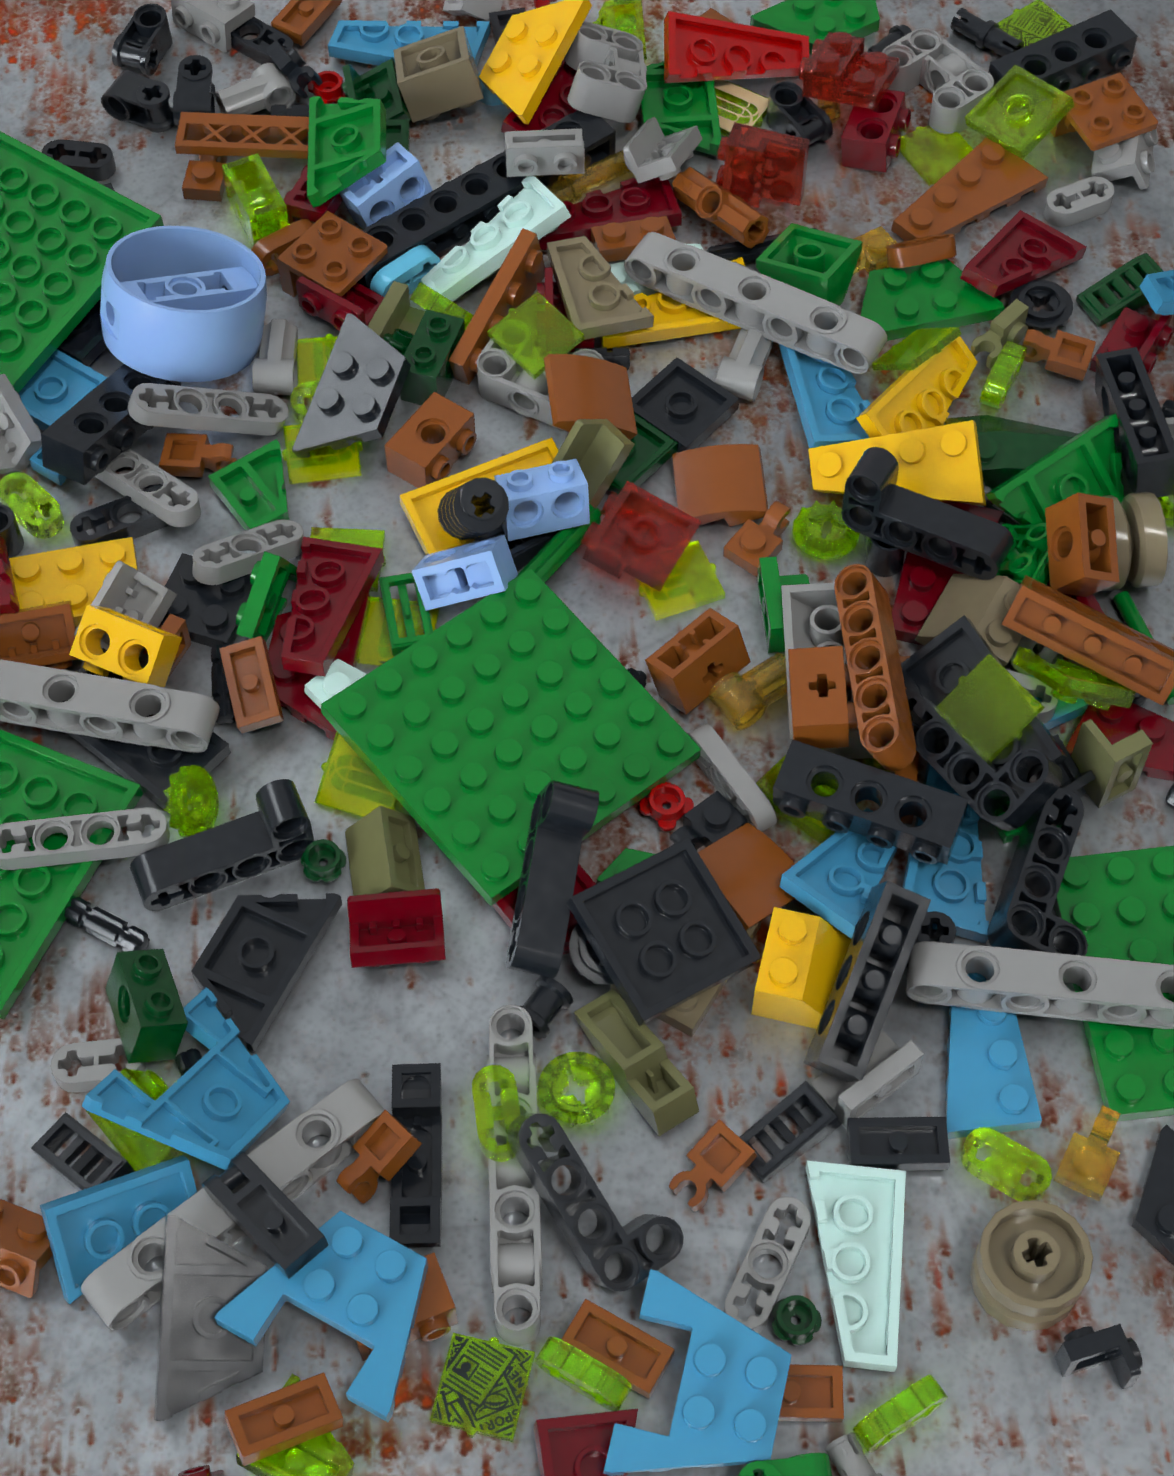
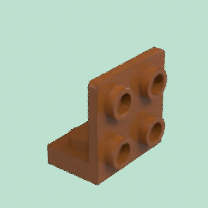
M1119 72L1056 94L1047 129L1054 138L1077 131L1090 150L1096 151L1155 130L1158 120Z
M327 211L277 258L282 291L292 297L298 295L296 281L303 276L342 297L388 253L387 245Z

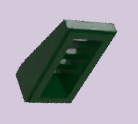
M1144 253L1078 294L1076 302L1100 327L1117 319L1125 307L1136 310L1149 304L1139 286L1147 274L1163 272V270L1147 253ZM1129 284L1134 287V291L1129 287ZM1114 291L1121 297L1120 300H1119L1118 297L1113 293ZM1102 297L1109 307L1105 308L1098 299Z

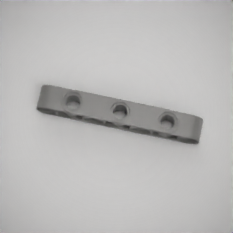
M648 232L624 262V268L628 276L640 285L747 331L749 328L762 333L764 338L855 374L867 372L888 340L885 330L878 323L695 246L681 243L656 232Z
M0 659L1 722L193 753L204 752L208 748L220 707L216 701L206 695L163 688L152 684Z
M930 941L915 943L908 959L907 996L917 1002L984 1011L1158 1029H1174V1002L1169 1001L1162 994L1170 993L1174 995V965ZM968 974H981L986 978L987 981H974L968 976ZM1064 983L1077 984L1082 988L1083 992L1071 991Z
M509 1004L495 1010L489 1021L487 1089L492 1293H494V1314L498 1335L510 1345L522 1346L532 1342L539 1334L541 1327L540 1291H543L540 1196L510 1148L508 1130L502 1127V1123L507 1119L517 1118L525 1113L538 1114L536 1053L533 1050L531 1016L526 1009L519 1005ZM509 1029H516L522 1032V1035L515 1039H505L500 1036L502 1032ZM530 1126L532 1136L527 1139L528 1145L539 1146L538 1127ZM511 1211H522L528 1216L527 1220L519 1225H510L503 1220L504 1216ZM517 1307L524 1308L531 1314L529 1320L518 1325L511 1324L504 1318L508 1311Z
M359 1079L349 1080L309 1110L299 1115L247 1154V1156L293 1201L356 1152L352 1146L381 1115L384 1108ZM316 1135H325L330 1138L321 1147L313 1148L307 1145V1142ZM242 1182L232 1192L235 1194L247 1183ZM204 1188L167 1214L183 1219L188 1224L216 1237L231 1247L247 1236L236 1222L210 1198ZM165 1216L95 1269L81 1285L82 1294L112 1331L127 1326L161 1300L162 1269L154 1272L145 1271L144 1269L150 1259L163 1256Z

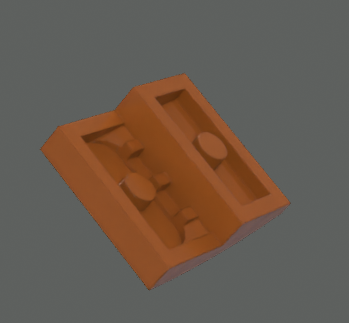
M548 354L544 357L553 426L570 432L578 419H608L629 440L637 435L626 367L598 358L573 354Z
M714 445L672 454L679 521L684 529L720 519H725L729 527L743 524L748 519L753 521L764 518L768 510V501L759 445Z
M750 823L744 824L698 852L746 931L771 916L774 907L783 908L796 900L779 887L782 874L795 865V863L775 842Z

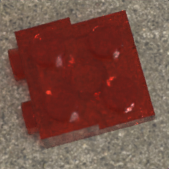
M829 32L824 40H815L812 48V58L804 57L801 61L799 80L803 81V96L876 109L899 73L900 58L887 56L882 52H864L865 38L851 36L847 32Z
M734 122L729 137L723 136L720 141L717 159L725 162L724 165L719 167L716 184L741 197L751 207L759 208L763 198L800 206L804 196L810 140Z
M627 481L619 494L612 491L601 510V514L605 517L600 525L592 522L581 542L582 545L587 547L583 559L618 579L625 572L660 592L698 531L701 521Z

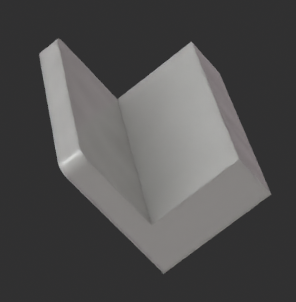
M881 1030L862 1080L845 1082L822 1072L812 1080L811 1087L846 1128L848 1118L863 1117L919 1073L924 1053L912 1040L899 1048L885 1031Z

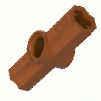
M692 167L679 172L672 183L675 197L696 211L699 217L715 224L746 247L753 248L756 244L764 242L770 231L768 229L769 219L746 204L741 197L725 190Z

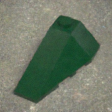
M990 415L946 418L945 425L970 420L976 422L985 493L995 489L1079 434ZM1122 471L1120 473V480L1123 478Z

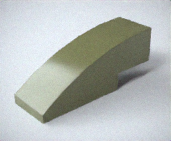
M614 989L574 1012L577 1022L610 1073L658 1136L663 1135L699 1112L694 1087L667 1058L664 1044L647 1025H638L625 1001Z

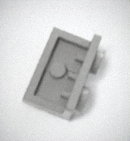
M171 0L173 22L224 53L232 48L231 32L255 16V3L250 0Z
M653 117L648 119L623 147L625 164L633 172L638 184L656 177L664 181L674 177L681 171L680 166L694 156L693 151L703 138L697 125L664 136L657 119Z
M582 128L505 132L507 177L585 174V148Z
M1157 129L1094 151L1091 170L1092 177L1097 176L1113 181L1133 176L1140 190L1148 188L1150 173L1155 170L1153 147L1158 144Z
M1 374L0 474L25 470L30 463L29 459L38 451L42 443L39 427L34 423L7 376Z
M119 560L104 578L103 585L91 605L107 607L158 627L177 594ZM79 626L77 627V629H76V631H75V633H74L75 636H76V634H77V631H78ZM105 633L101 639V648L108 650L110 638ZM145 647L141 650L139 654V659L143 654Z

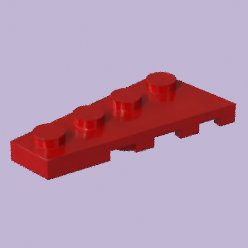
M668 11L664 19V83L805 76L810 68L809 36Z

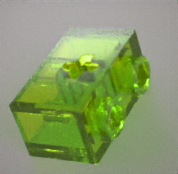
M258 153L221 165L227 199L252 246L263 237L289 225L286 204Z

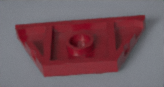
M369 592L333 662L336 659H340L356 668L371 603ZM291 612L277 615L268 653L281 707L288 709L293 717L303 723L310 721L325 730L326 737L338 741L340 734L323 716L321 709L304 692L305 684L317 675L283 670L281 653L287 620L291 617Z

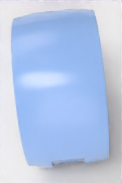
M157 226L130 233L111 247L107 254L102 274L100 320L104 342L110 352L122 363L138 372L159 379L177 382H206L236 374L254 360L262 339L267 301L264 266L257 255L242 243L207 229L189 226Z

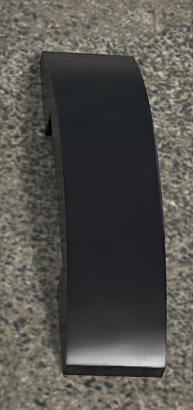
M441 1063L392 1065V1115L422 1145L392 1178L389 1238L407 1248L441 1247Z

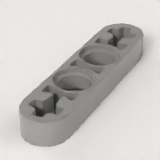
M142 383L136 386L127 407L129 415L136 422L147 426L267 436L276 435L281 431L289 413L286 403L279 397L271 394ZM179 403H191L198 409L199 413H187L180 407ZM229 406L235 409L239 416H227L220 411L219 407Z
M131 449L123 451L109 463L102 473H98L95 478L123 496L131 497V501L144 509L146 508L148 512L153 513L171 526H190L201 516L198 494L193 488ZM124 467H132V468H134L132 471H130V472H128V473H124V474H116V473H114L116 470H118V469H120V468H124ZM163 485L157 491H142L147 486Z
M147 807L4 823L0 825V868L3 870H18L139 856L144 852L168 844L170 831L163 813L155 808ZM146 825L154 826L150 837L142 836ZM127 826L129 840L124 841L121 827ZM99 828H109L114 831L112 839L102 845L91 843L89 841L91 834ZM63 833L68 836L67 842L60 849L48 850L43 847L44 840L51 834ZM30 837H32L33 844L35 847L34 851H30L28 847L31 846V843L29 841ZM14 840L16 844L12 845L11 852L3 853L2 849L6 847L7 841Z

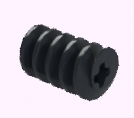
M486 477L474 478L443 496L437 510L438 520L443 530L450 536L460 540L474 539L500 527L507 517L509 501L504 488L496 481Z

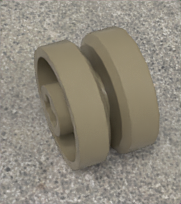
M1151 492L1130 493L1123 498L1121 503L1112 495L1101 496L1112 498L1114 503L1119 583L1101 591L1119 590L1125 585L1126 580L1135 588L1158 586L1162 583L1166 573L1168 537L1165 517L1156 495Z
M1037 1200L1014 1202L996 1212L982 1232L973 1255L970 1270L974 1295L986 1313L1005 1326L1023 1331L1048 1329L1064 1320L1077 1303L1090 1279L1093 1254L1089 1238L1076 1218L1057 1205Z

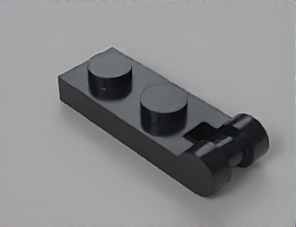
M241 1151L229 1161L231 1166L219 1176L213 1174L202 1183V1186L210 1198L236 1222L280 1271L290 1279L329 1244L323 1233ZM242 1182L247 1183L235 1194L232 1192Z

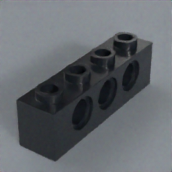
M1111 9L991 61L988 71L994 79L991 97L1010 117L1030 111L1038 105L1054 99V96L1058 93L1096 81L1098 78L1116 70H1122L1127 65H1130L1138 36Z
M1137 347L1096 354L1095 392L1104 417L1111 414H1116L1118 417L1119 427L1113 428L1114 444L1117 452L1121 453L1122 465L1132 492H1151L1157 498L1174 495V440Z
M123 364L41 433L43 467L82 485H86L98 473H102L109 463L123 451H127L142 434L154 427L140 424L129 415L127 410L128 402L135 387L142 383L181 386V382L152 377Z
M793 739L773 786V805L779 806L783 813L795 818L808 816L822 821L825 827L838 833L851 831L863 835L870 843L881 848L889 849L894 846L909 851L912 857L928 864H935L937 862L948 864L965 818L969 800ZM820 785H827L836 792L831 796L822 797L817 795L813 789ZM863 800H871L877 803L880 808L873 812H865L859 809L856 804ZM906 815H915L923 821V824L918 827H909L903 824L900 819Z
M889 881L871 888L804 1064L845 1082L863 1079L931 902L930 899Z

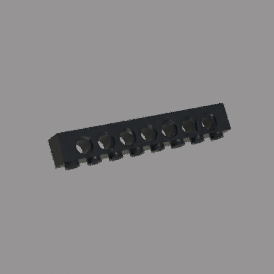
M577 110L543 129L582 128L585 148V174L535 176L553 194L615 159L616 131L603 118ZM504 150L502 153L482 164L476 165L466 173L445 182L439 188L421 198L413 200L403 208L382 217L376 223L366 227L362 231L385 243L388 253L357 283L370 289L374 275L381 268L418 245L427 246L441 258L448 254L455 246H462L469 242L470 231L480 221L489 223L500 212L497 205L507 195L514 198L524 188L522 181L527 176L507 177L506 152Z

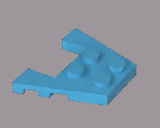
M56 349L18 394L34 423L39 429L44 431L107 377ZM42 447L29 459L32 470L60 486L65 482L67 477L43 467Z
M206 987L183 1007L188 1021L186 1031L209 1049L198 1062L157 1100H153L114 1069L85 1096L82 1107L91 1113L227 1170L231 1166L229 1161L241 1151L245 1152L286 1111L290 1100L258 1055L251 1056L238 1038L240 1030L231 1018L225 1020L215 1006L217 998Z
M339 1211L319 1228L329 1244L323 1251L290 1279L274 1265L219 1310L214 1318L217 1325L257 1346L283 1304L288 1301L373 1349L346 1392V1396L349 1401L389 1422L395 1407L394 1400L399 1379L402 1378L406 1361L405 1354L411 1329L414 1328L427 1274L428 1261L424 1256L346 1213Z
M650 1269L639 1319L691 1332L669 1435L665 1436L615 1423L603 1474L616 1476L623 1475L624 1473L663 1472L680 1468L746 1465L754 1461L770 1460L792 1354L659 1271Z

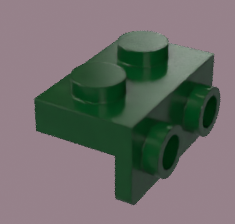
M392 58L362 75H359L350 64L342 67L345 78L342 88L346 97L355 100H362L364 98L381 99L386 109V120H411L397 84L395 62Z

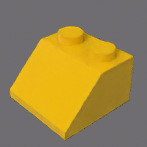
M774 907L755 986L751 1015L817 1029L851 939L819 916Z

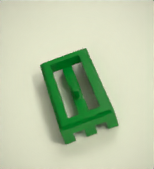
M412 573L379 578L393 656H396L401 650H405L433 632L429 610H425ZM414 583L424 632L422 635L415 634L406 584ZM392 586H397L407 635L404 638H399L389 588Z

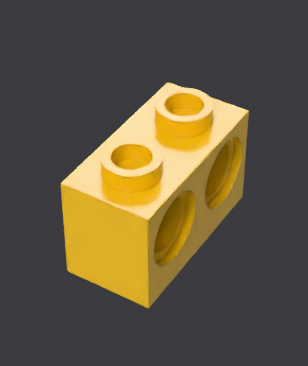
M86 605L69 655L83 660L82 668L95 674L108 676L110 671L122 676V680L165 687L182 637L110 608ZM107 633L110 638V645L104 653L101 648V639ZM145 647L149 659L147 665L142 668L139 663V654Z

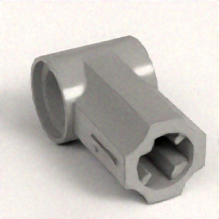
M265 63L253 71L251 79L215 92V97L221 113L252 114L265 108L270 112L271 106L274 104H286L287 108H290L296 100V93L291 88L284 73L275 63Z
M272 319L269 324L264 325L259 358H254L252 385L254 393L271 395L297 394L298 367L296 352L298 329L297 326L288 323L286 319Z
M741 328L730 356H724L720 363L715 383L737 398L755 402L761 388L764 366L774 341L764 338L762 333L751 328L748 331Z

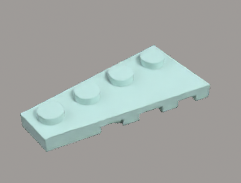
M527 176L522 181L524 188L514 198L507 195L497 205L500 212L489 223L480 221L470 231V241L464 247L455 246L421 279L426 290L443 308L459 300L465 292L482 280L491 277L501 267L522 228L536 233L539 240L546 234L555 231L560 224L571 217L565 204L535 176Z
M807 1160L805 1169L843 1367L895 1372L898 1354L906 1171Z

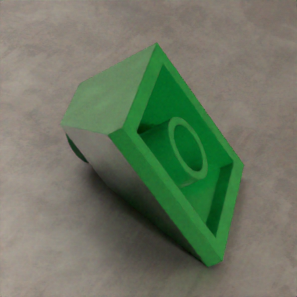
M791 223L756 259V268L761 274L840 306L845 299L862 251L863 241Z

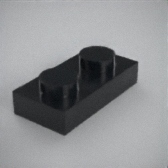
M946 1117L848 1118L849 1165L902 1171L948 1170L950 1166Z

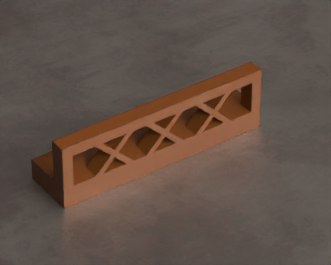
M181 112L175 140L176 154L308 159L309 117Z
M1025 575L1017 595L1002 621V625L1162 706L1164 705L1174 687V649Z

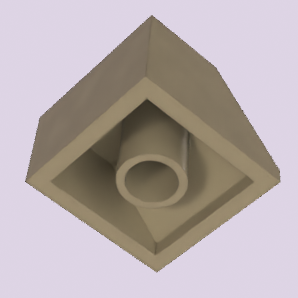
M464 26L393 50L397 84L413 123L420 120L430 121L436 119L443 112L454 108H468L478 100L484 99L481 81L478 77L479 74Z
M953 574L916 636L915 641L923 646L965 615L974 624L1002 666L1005 667L1023 637L1022 634L1002 625V621L1017 595L1020 584L1007 576H995L989 580H982L967 574Z

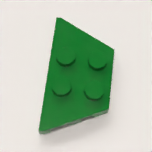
M785 0L752 15L750 18V26L809 36V54L818 58L879 31L880 23L876 0Z
M664 61L646 66L647 89L640 104L642 125L648 119L655 117L664 136L697 125L703 140L694 150L714 156H722V138L714 81L664 83Z
M321 96L309 98L307 198L313 208L320 206L386 162V109L381 99L364 98L362 100H355L349 97H340L337 101L338 104H325Z
M948 259L912 267H888L870 271L860 316L878 323L885 330L887 341L991 321L1005 307L996 297L994 298L985 292L979 291L971 284L960 279L963 271Z
M1117 415L1105 416L986 494L988 500L1021 525L1046 523L1045 508L1076 493L1095 496L1112 495L1121 503L1124 498V487L1120 480L1122 460L1121 453H1115L1113 428L1119 427Z

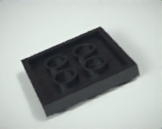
M689 838L570 897L567 902L569 909L639 1026L757 964L762 958Z

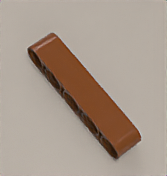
M852 564L842 569L837 575L834 589L859 736L863 747L884 769L900 771L913 761L916 755V742L889 596L869 568L862 564Z

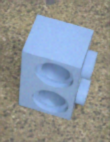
M397 142L386 150V162L339 194L352 219L362 229H365L382 217L394 213L413 200L421 198L433 190L419 160Z
M577 459L556 461L552 464L524 470H514L510 473L494 476V481L504 488L508 496L509 510L505 521L501 524L508 541L590 524L588 483Z
M505 535L427 554L412 570L426 611L506 591L508 582L518 575Z

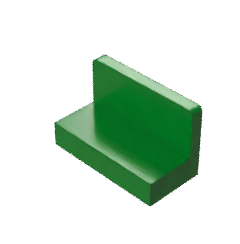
M776 556L759 558L757 587L768 653L785 652L781 586L810 584L809 577L806 574L780 576Z

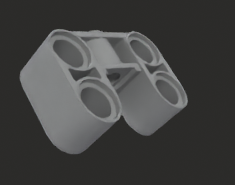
M583 22L565 57L566 63L577 71L567 101L573 108L583 113L617 122L631 123L636 118L647 89V67L644 63L643 43L638 37L628 32L591 22Z
M918 28L883 49L877 83L880 89L903 91L905 93L919 84L933 94L928 121L929 129L937 136L952 137L987 115L994 79L989 72L975 64L964 52L958 50L941 37L937 31L930 28Z
M516 320L505 322L498 327L478 356L477 376L479 394L486 401L499 404L514 410L522 416L531 417L553 426L545 365L533 361L532 331L523 322ZM580 349L573 353V355L604 360L600 353L591 349ZM554 426V427L557 428L558 430L565 431V430H563V429H560V428Z

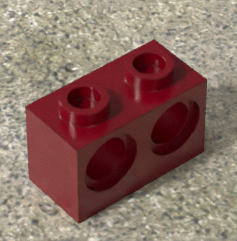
M861 86L841 136L842 166L887 173L892 157L897 158L899 155L901 132H907L910 125L911 109L906 108L905 92Z

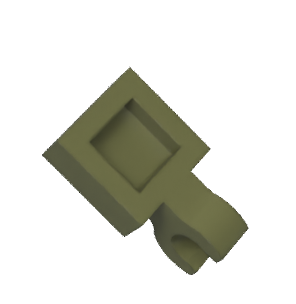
M1016 299L991 321L990 329L973 340L970 351L974 357L981 351L989 352L986 367L989 369L995 367L1000 361L1001 353L1010 345L1016 346L1025 336L1028 329L1025 323L1029 307Z

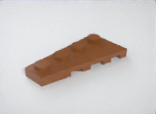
M988 135L893 221L891 231L904 241L938 234L955 235L960 232L962 226L972 221L978 223L988 218L991 211L1003 205L1009 207L1020 201L1022 195L1030 191L1036 193L1045 188L1049 177Z
M522 228L448 361L456 380L468 385L477 374L478 356L493 334L503 323L516 319L537 289V282H541L544 279L545 265L543 253L540 249L536 233Z

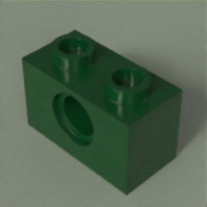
M426 309L404 354L411 367L400 393L401 400L422 405L433 392L445 397L454 378L448 360L465 332V319Z
M164 949L117 952L105 990L128 1064L175 1059L188 1021Z

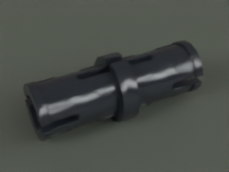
M960 8L956 13L961 16V19L955 16L952 19L951 29L974 40L976 46L982 50L988 48L1003 57L1024 47V41L1018 40L1000 30L996 22L992 20L986 22L968 12L965 8Z

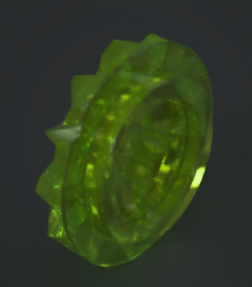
M816 500L812 507H801L799 515L794 519L792 529L793 538L803 552L812 557L827 560L837 559L850 553L856 547L860 533L850 529L845 524L841 514L842 508L837 507L834 500L829 505H821ZM831 521L832 529L827 533L826 539L822 538L823 532H821V527L824 525V522Z
M197 765L180 766L179 772L169 775L171 787L163 791L168 798V805L163 810L171 814L169 827L178 829L180 837H188L214 826L218 815L219 797L213 778L204 768Z
M569 1052L557 1056L545 1066L539 1078L538 1094L541 1107H544L550 1116L556 1120L568 1123L572 1128L577 1124L589 1123L593 1125L597 1118L609 1112L615 1096V1080L610 1068L600 1058L585 1052ZM568 1075H571L573 1081H576L580 1087L588 1085V1088L585 1090V1104H582L580 1100L578 1101L574 1095H564L569 1091Z

